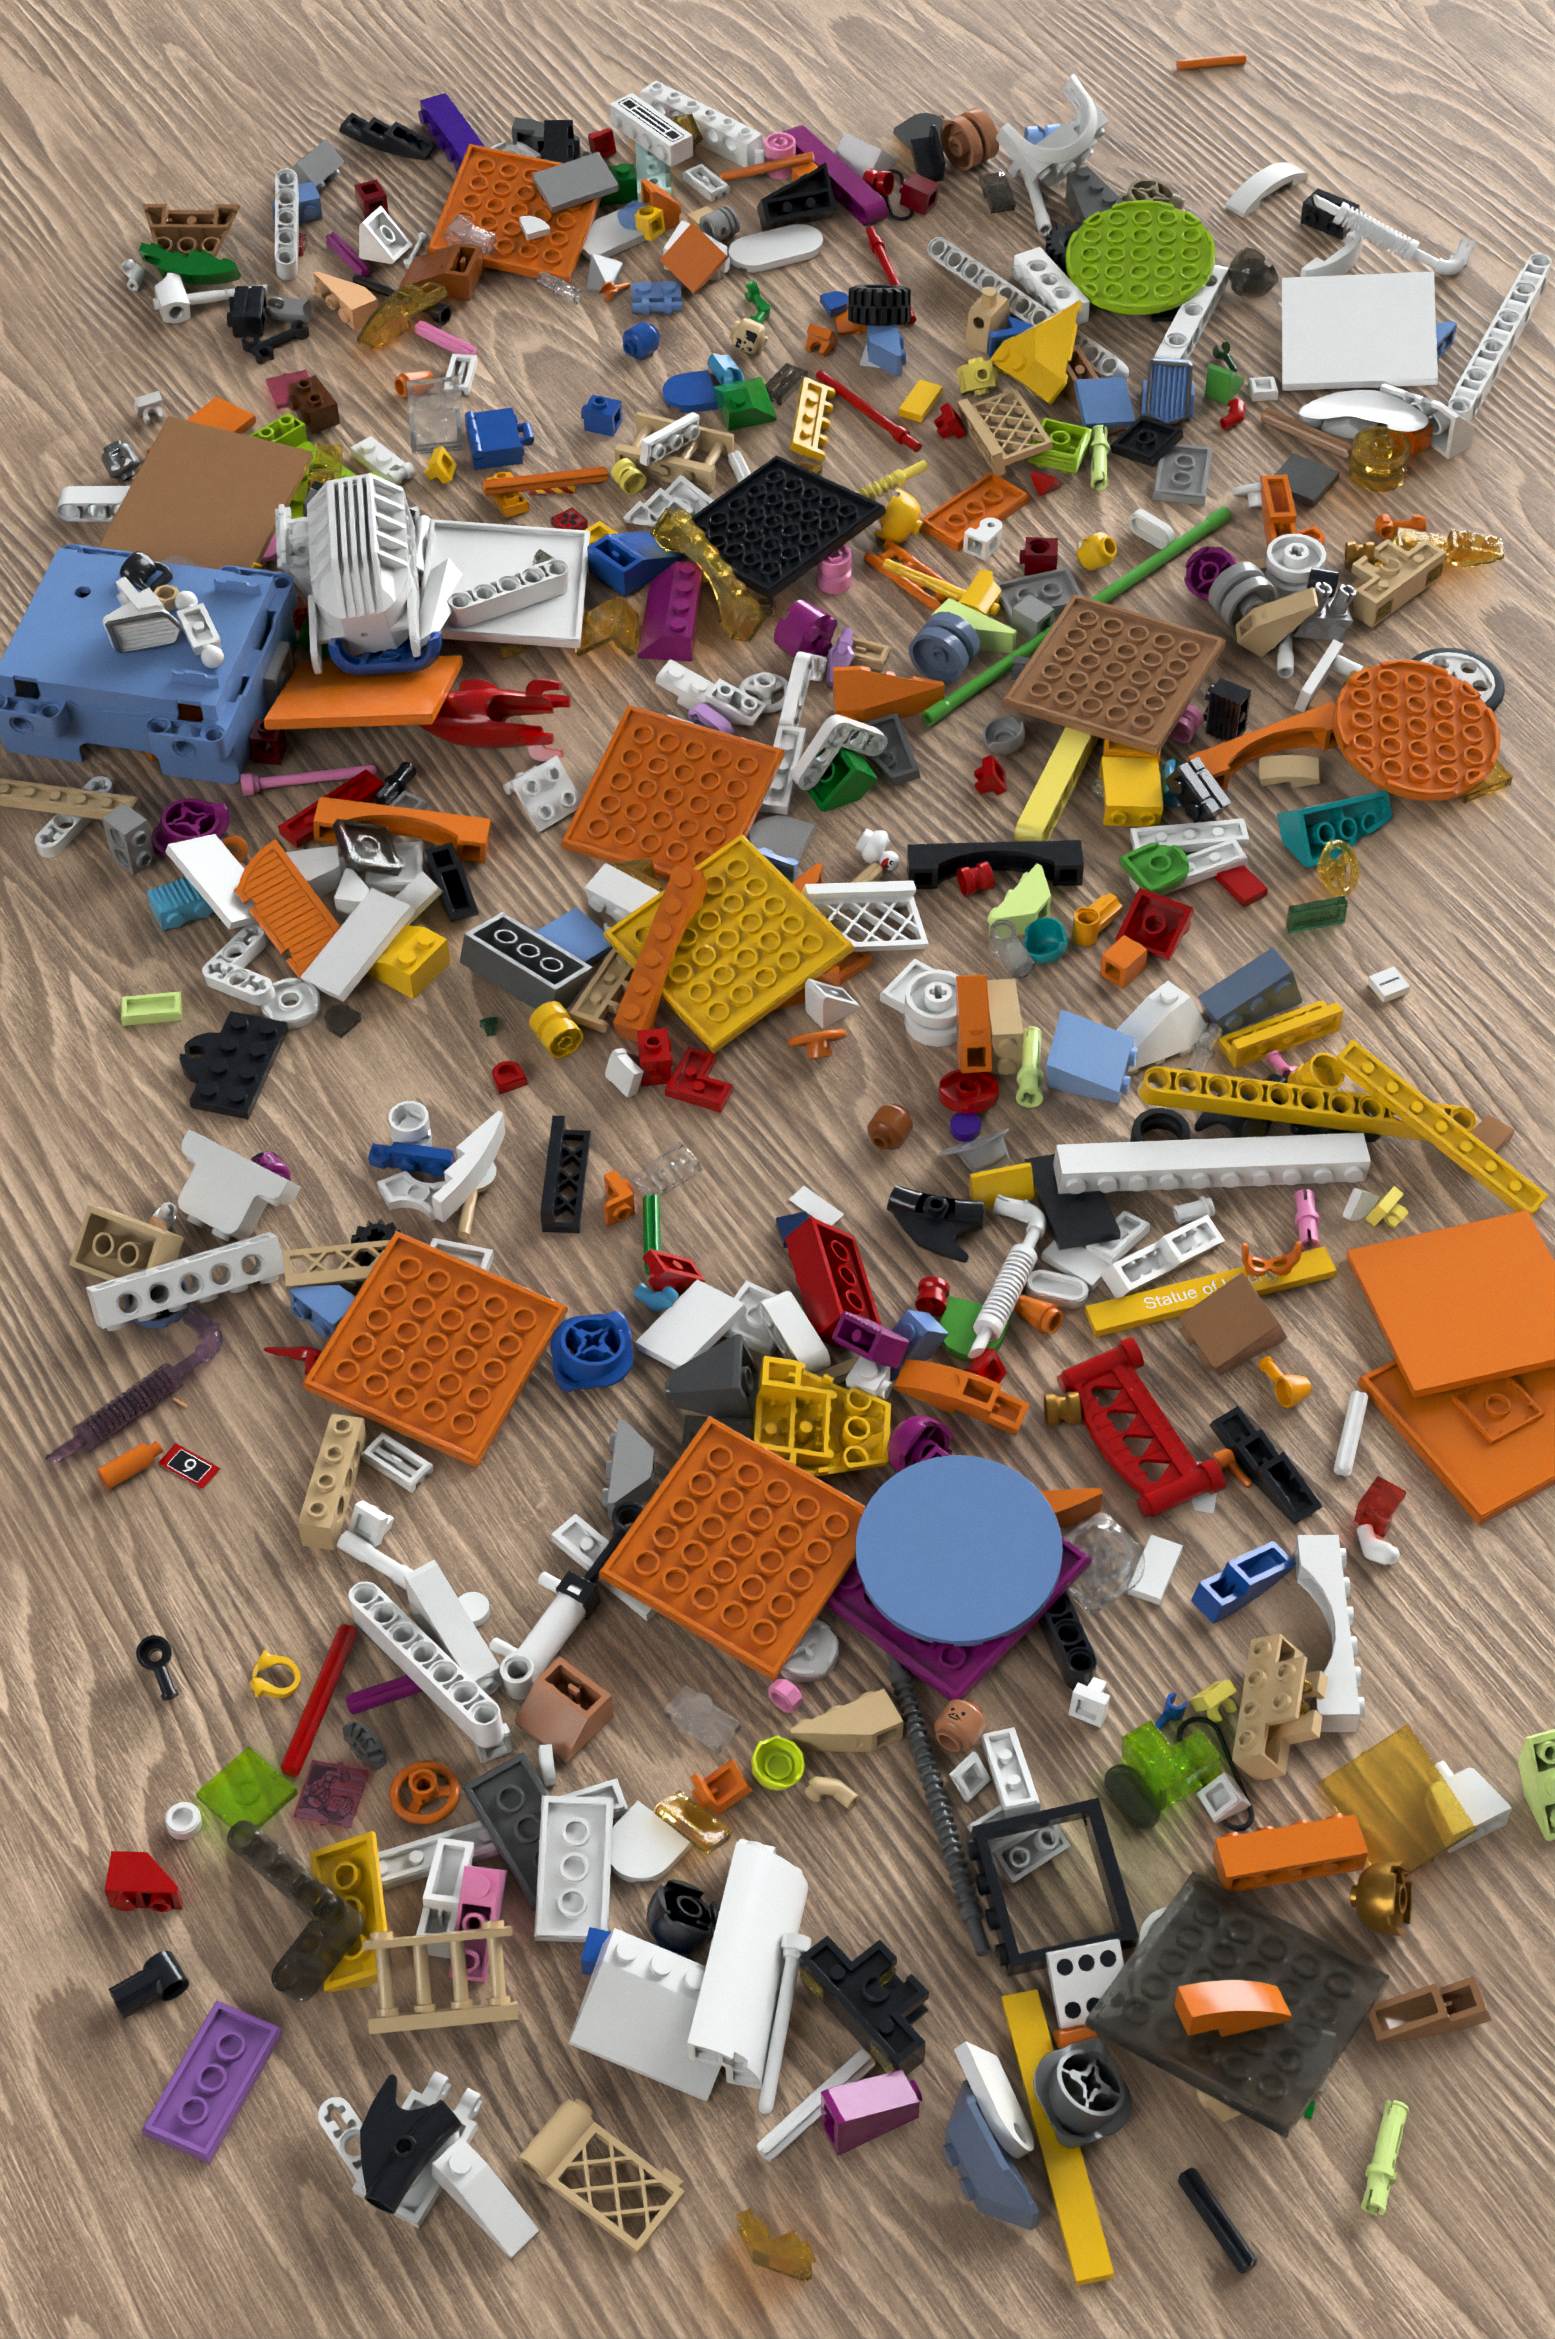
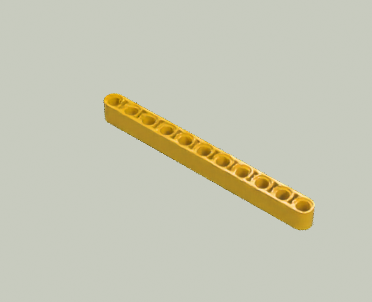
M1159 1066L1149 1068L1138 1087V1096L1144 1103L1150 1105L1428 1141L1407 1123L1394 1117L1395 1114L1371 1094ZM1149 1083L1157 1084L1160 1089L1153 1088ZM1180 1087L1187 1088L1191 1093L1182 1091ZM1210 1091L1218 1092L1221 1097L1214 1096ZM1241 1095L1248 1096L1252 1101L1245 1100ZM1272 1099H1277L1282 1105L1274 1103ZM1302 1103L1309 1104L1312 1109L1306 1108ZM1434 1103L1470 1133L1476 1126V1115L1469 1108ZM1333 1107L1339 1108L1343 1113L1335 1111ZM1363 1111H1368L1373 1117L1367 1116Z

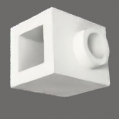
M860 1356L846 1377V1389L850 1390L852 1387H855L885 1401L893 1387V1383L890 1382V1367L871 1362Z

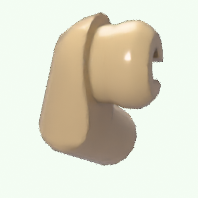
M816 1776L808 1781L809 1786L805 1789V1795L814 1802H820L825 1794L834 1797L848 1810H851L860 1799L857 1793L838 1778Z

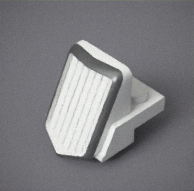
M126 577L116 581L119 594L116 596L122 607L106 615L102 620L114 650L119 653H126L176 643L182 626L165 610L163 603L148 587L139 593Z

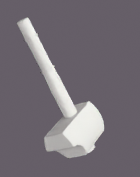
M167 273L166 277L155 285L156 298L152 299L154 310H159L163 322L171 324L181 323L191 318L190 305L222 300L228 301L230 297H234L235 288L186 294L180 275ZM267 284L256 285L263 286L265 288L266 294H268Z

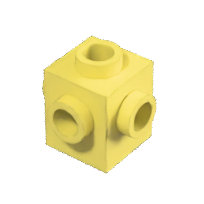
M983 357L970 359L968 364L956 369L961 394L974 392V396L989 394V389L996 386V381H998L997 369L992 365V360L983 361Z

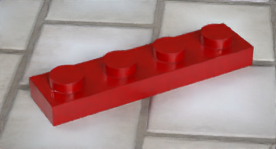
M365 769L324 797L368 803L375 798V794L384 783ZM318 801L278 826L279 834L297 849L314 838V817Z

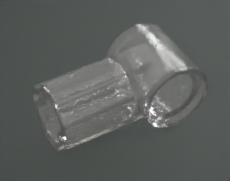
M462 214L454 218L443 234L444 239L449 245L460 243L482 246V253L486 255L492 253L497 241L496 234L474 226L472 220Z
M997 920L990 927L989 953L1000 959L1012 978L1020 980L1027 977L1035 969L1034 960L1016 936L1017 929L1015 925L1008 920Z

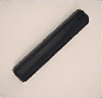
M1193 2167L1182 2172L1178 2179L1179 2185L1238 2272L1243 2274L1253 2269L1257 2265V2257L1199 2172Z

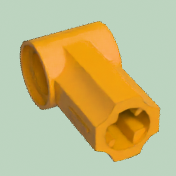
M1111 893L1102 895L1089 907H1081L1074 912L1072 940L1080 946L1095 944L1098 939V933L1122 914L1123 906L1120 904L1118 897Z

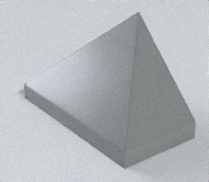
M592 253L586 288L587 293L599 294L598 292L606 281L615 285L623 268V262Z

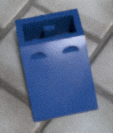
M648 531L607 534L587 547L589 572L624 597L654 579L675 562H680L684 559L682 554Z

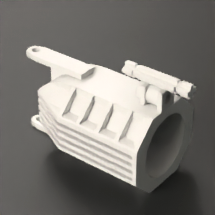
M368 473L326 481L307 504V517L291 519L290 506L285 507L284 504H279V508L275 509L278 571L284 570V573L288 574L290 569H294L293 553L301 558L309 557L310 581L313 594L308 595L311 662L315 674L323 673L322 644L329 643L331 638H342L347 652L353 656H358L359 654H364V652L376 653L380 650L397 649L410 636L413 656L420 657V595L415 526L403 488Z

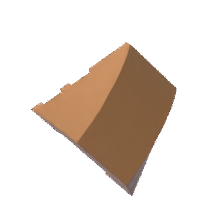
M143 204L154 243L162 246L168 252H181L187 258L191 249L197 252L200 250L207 251L215 258L240 209L239 204H215V210H168L167 204Z

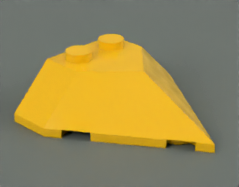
M1079 300L1022 333L1004 340L990 358L997 372L1003 376L1005 374L1025 385L1035 396L1051 405L1067 384V363L1071 362L1078 327L1075 321L1077 312L1081 311L1082 302Z

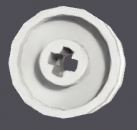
M1302 534L1282 535L1275 538L1268 545L1266 554L1267 569L1264 576L1277 588L1279 599L1306 590L1312 567L1324 569L1326 560L1324 546L1316 539Z
M929 970L916 975L907 984L904 1022L906 1031L914 1040L924 1045L935 1047L948 1046L957 1042L956 976L959 975L951 971Z

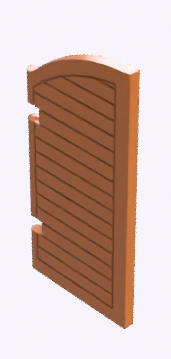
M276 839L266 844L254 855L245 867L238 887L234 889V892L243 904L250 901L253 902L255 906L250 908L249 912L278 952L282 955L289 951L292 957L288 958L286 963L298 979H301L302 974L340 928V925Z

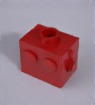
M667 1028L637 1030L639 1065L644 1071L641 1086L668 1084L671 1078V1067H673V1056L670 1053L672 1043L670 1038L668 1039Z

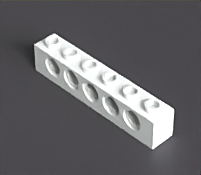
M655 81L641 90V99L692 134L693 142L742 167L755 164V149H763L762 133L661 82Z
M268 1232L86 1287L96 1324L102 1329L106 1328L107 1331H114L125 1327V1322L138 1319L139 1322L151 1320L157 1317L156 1312L166 1309L169 1312L183 1310L188 1307L187 1303L199 1300L200 1303L215 1300L218 1298V1293L230 1290V1293H238L249 1288L248 1284L260 1281L261 1284L274 1282L279 1279L278 1275L285 1273L284 1261L278 1236ZM248 1257H254V1268L249 1272H244L242 1267L244 1260ZM218 1266H224V1277L219 1281H213V1270ZM193 1275L195 1279L194 1286L187 1291H183L181 1288L182 1280L186 1276ZM156 1285H163L164 1293L162 1297L152 1300L150 1297L152 1288ZM126 1294H132V1305L128 1309H120V1299Z

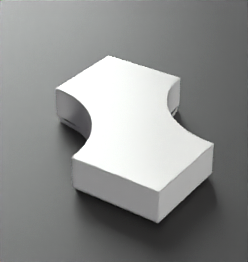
M407 1171L377 1182L378 1190L389 1210L411 1208L424 1213L430 1221L437 1219L434 1217L431 1197L446 1185L445 1181L425 1183L412 1178Z

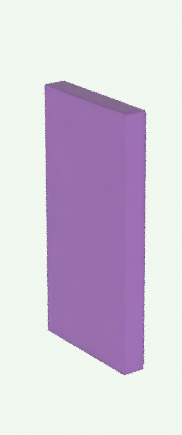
M216 2000L142 2128L143 2135L210 2164L283 2034L282 2028Z

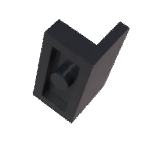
M930 125L929 137L910 139L909 146L917 174L934 182L943 181L946 162L936 125Z

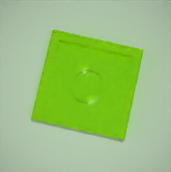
M248 1746L200 1788L196 1795L206 1807L246 1841L297 1796L298 1792L295 1786Z

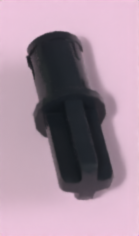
M402 762L393 775L386 777L385 784L375 794L377 804L389 805L397 795H400L405 790V785L416 775L415 767L408 773L406 772L412 766L411 763Z

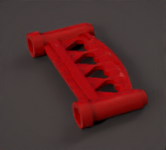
M1128 1337L1117 1342V1347L1063 1370L1061 1375L1057 1376V1382L1064 1394L1067 1392H1078L1081 1416L1092 1441L1111 1468L1132 1489L1141 1495V1498L1137 1499L1136 1502L1144 1518L1149 1516L1153 1518L1207 1492L1213 1495L1226 1489V1481L1222 1470L1214 1459L1211 1458L1197 1464L1136 1373V1369L1144 1366V1359L1136 1341L1132 1337ZM1095 1389L1120 1390L1113 1403L1106 1408L1099 1406V1398L1091 1394ZM1111 1413L1136 1415L1128 1429L1124 1432L1116 1431L1114 1429V1422L1107 1418ZM1126 1438L1153 1439L1140 1457L1132 1456L1130 1454L1131 1447L1123 1443ZM1145 1462L1169 1464L1161 1478L1156 1482L1147 1480V1472L1139 1467Z

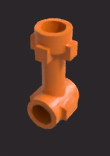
M1381 514L1376 518L1374 528L1376 533H1379V536L1383 539L1391 538L1395 531L1412 530V534L1416 535L1419 532H1426V517L1420 516V514H1413L1411 519L1392 521L1388 514Z

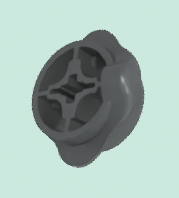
M1090 2038L1072 2043L1060 2050L1052 2051L1040 2061L1035 2070L1033 2079L1035 2095L1055 2130L1058 2142L1063 2147L1076 2148L1093 2143L1100 2138L1118 2132L1127 2122L1132 2109L1131 2094L1110 2056L1107 2044L1102 2039Z

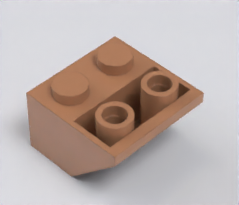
M559 1656L535 1680L514 1722L515 1725L541 1745L552 1744L553 1754L567 1764L614 1717L612 1695Z

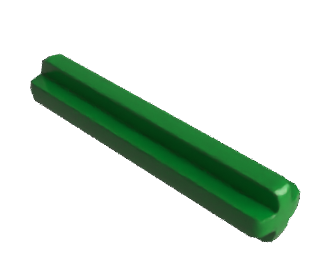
M646 1194L642 1198L644 1255L649 1249L661 1251L659 1196L656 1194ZM644 1261L645 1273L650 1275L649 1267Z

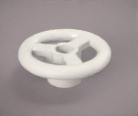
M1261 483L1243 485L1231 490L1233 496H1248L1249 508L1262 507Z
M761 672L747 677L741 682L738 689L745 693L757 695L763 703L767 704L763 713H773L783 708L789 682L777 674ZM783 689V698L771 704L773 694Z

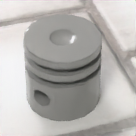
M726 205L700 218V229L715 240L721 241L737 234L740 230V222L733 208Z

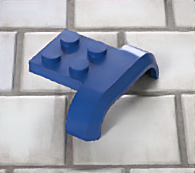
M442 631L431 632L430 639L427 642L428 649L424 651L426 646L421 647L420 657L413 656L410 637L397 649L380 650L376 653L364 652L362 657H355L348 653L344 647L343 639L340 637L331 638L328 648L333 662L341 670L349 674L368 675L415 672L428 668L437 659L442 646Z

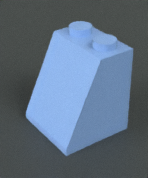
M1061 1010L1046 1064L1048 1088L1119 1104L1122 1094L1127 1095L1130 1087L1131 1077L1127 1076L1129 1066L1135 1067L1138 1056V1049L1134 1048V1037L1069 1011Z

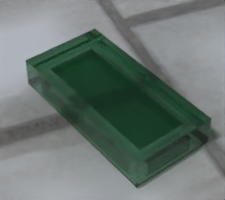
M1339 896L1289 906L1286 921L1288 933L1345 923L1348 907L1346 897Z

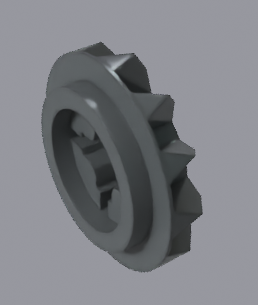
M349 1721L342 1728L344 1740L349 1744V1749L356 1754L357 1758L362 1760L364 1765L377 1771L387 1764L386 1751L382 1743L367 1726L355 1721Z

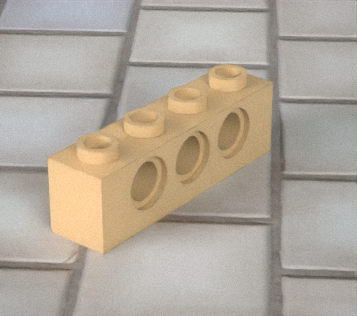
M331 1414L297 1523L302 1546L335 1550L362 1461L361 1453L365 1450L368 1441L364 1418Z

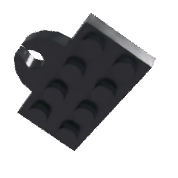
M230 1011L220 1033L208 1032L197 1035L187 1041L184 1045L185 1053L189 1055H203L199 1059H191L186 1054H180V1063L184 1075L191 1082L197 1084L189 1100L191 1108L249 1120L288 1032L287 1022Z

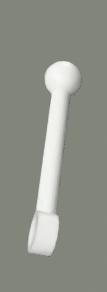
M423 232L418 234V241L411 255L403 262L404 267L407 269L413 258H415L422 242L427 240V235Z

